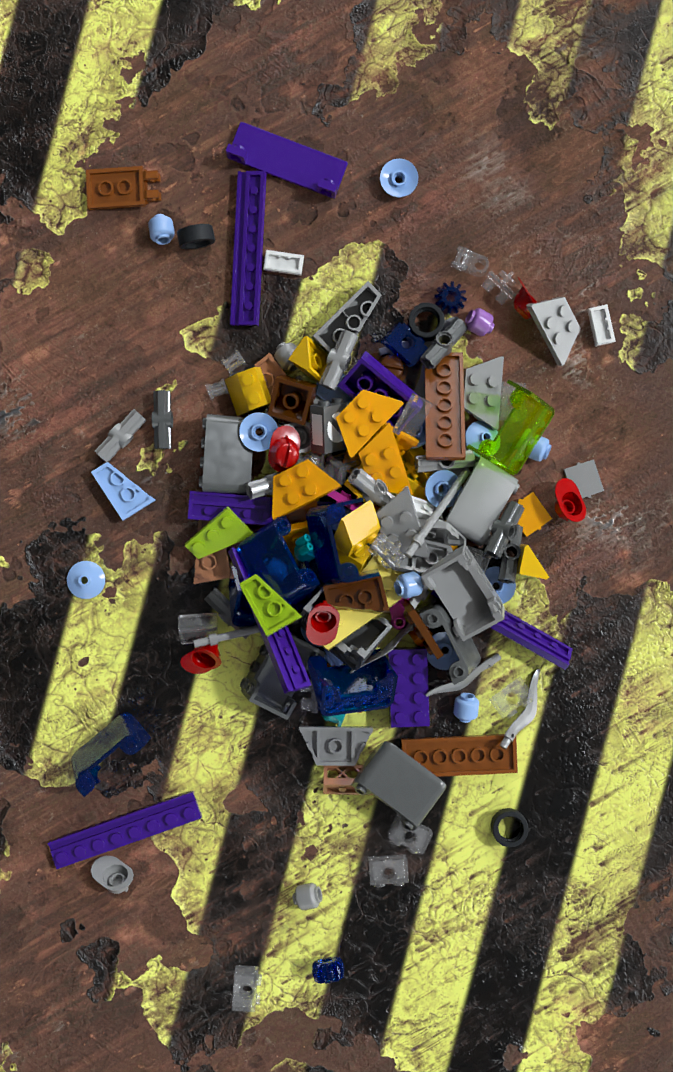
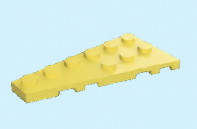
M380 547L357 579L380 574L390 608L402 599L395 592L394 582L397 576L404 574V572L392 570V566L398 558L383 547ZM335 608L340 614L336 638L331 643L322 645V647L329 651L383 612Z

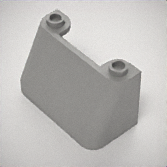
M480 456L476 458L474 470L470 471L471 473L459 495L449 509L450 513L443 518V521L452 525L467 540L481 547L483 544H488L492 536L490 532L494 521L499 518L511 494L515 495L520 485L517 484L518 479Z
M465 544L422 573L421 582L426 589L435 590L454 620V626L452 627L454 634L457 637L460 636L462 641L504 620L505 607L500 597Z

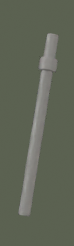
M463 469L418 534L414 535L411 545L404 553L405 557L410 559L415 551L424 544L425 537L471 473L469 469Z
M298 620L294 621L289 625L297 624ZM255 625L217 635L216 633L209 634L208 637L196 639L193 642L195 648L209 644L213 646L221 641L259 633L260 631L258 626Z

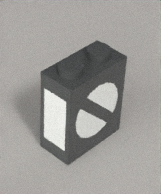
M332 398L331 402L320 400L318 404L310 405L311 452L328 454L347 449L336 417L350 402L343 401V398Z

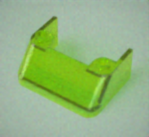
M508 380L507 383L515 389L509 397L510 405L514 408L494 440L486 439L482 441L479 449L468 445L467 448L511 475H515L521 470L534 446L551 422L555 411L553 407L533 392Z

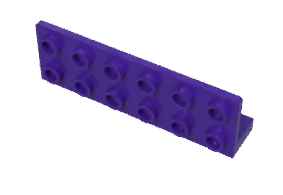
M240 122L232 145L228 144L226 148L228 159L259 171H265L267 174L333 199L336 197L348 165L344 160L244 122Z

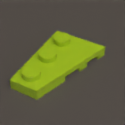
M227 506L185 543V547L197 559H200L254 536V533Z
M257 574L239 583L266 636L272 635L302 617Z

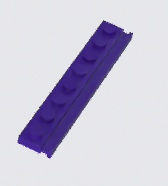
M238 171L230 325L259 326L267 176L265 171Z
M190 491L188 519L211 521L228 506L245 524L287 525L283 523V517L273 520L272 497H258L250 500L247 495ZM317 501L318 522L327 530H333L323 521L322 517L325 506L333 502Z
M255 545L241 546L236 549L231 548L228 551L240 583L257 574L272 588ZM252 610L284 694L310 687L311 682L288 625L272 635L266 636Z
M433 589V591H432L431 594L434 595L435 597L439 598V596L437 595V593H436L435 590ZM506 610L504 620L490 627L564 670L570 664L569 661L573 648Z
M190 791L51 840L47 844L51 849L50 852L56 869L196 821L202 818V814L194 791Z

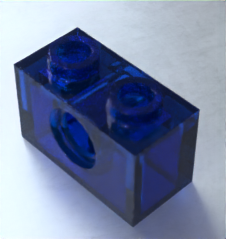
M399 322L394 324L381 340V343L408 367H411L417 363L428 347L424 345L425 341L421 337H415L410 332L411 329L406 324ZM404 338L409 342L407 349L402 346Z

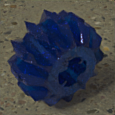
M451 281L450 286L444 282L443 288H437L439 294L434 295V299L439 300L435 305H442V312L444 309H447V315H450L452 310L457 314L459 312L458 308H464L462 302L467 301V298L463 296L466 290L459 291L461 284L454 287V281ZM448 294L455 297L453 302H450L451 299L447 300Z
M330 956L314 961L312 965L314 981L319 984L338 982L344 978L342 959Z

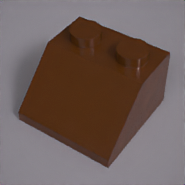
M286 375L276 377L268 415L305 425L310 414V405H314L318 385Z

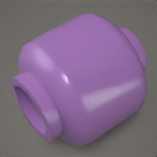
M481 308L472 309L465 319L466 326L468 327L467 330L480 337L487 333L490 334L495 326L493 315Z

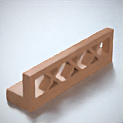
M363 765L324 766L323 794L360 795L351 785L355 778H349L346 774L349 771H355L358 774ZM327 771H336L340 775L336 778H327Z

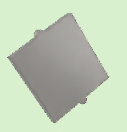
M594 459L584 463L578 462L575 466L563 469L566 478L571 479L577 485L582 498H590L591 495L604 491Z

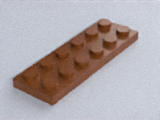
M451 352L434 369L425 367L426 460H465L463 352Z
M504 734L401 739V750L437 777L518 773L516 736L513 742H510L507 749L500 747Z

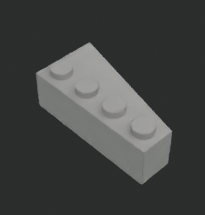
M367 281L311 338L329 355L331 349L335 348L342 329L358 335L380 299L381 294Z

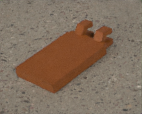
M143 166L86 170L87 208L89 210L146 207L148 201H162L159 190H148V182H161V174L158 173V170L147 171Z

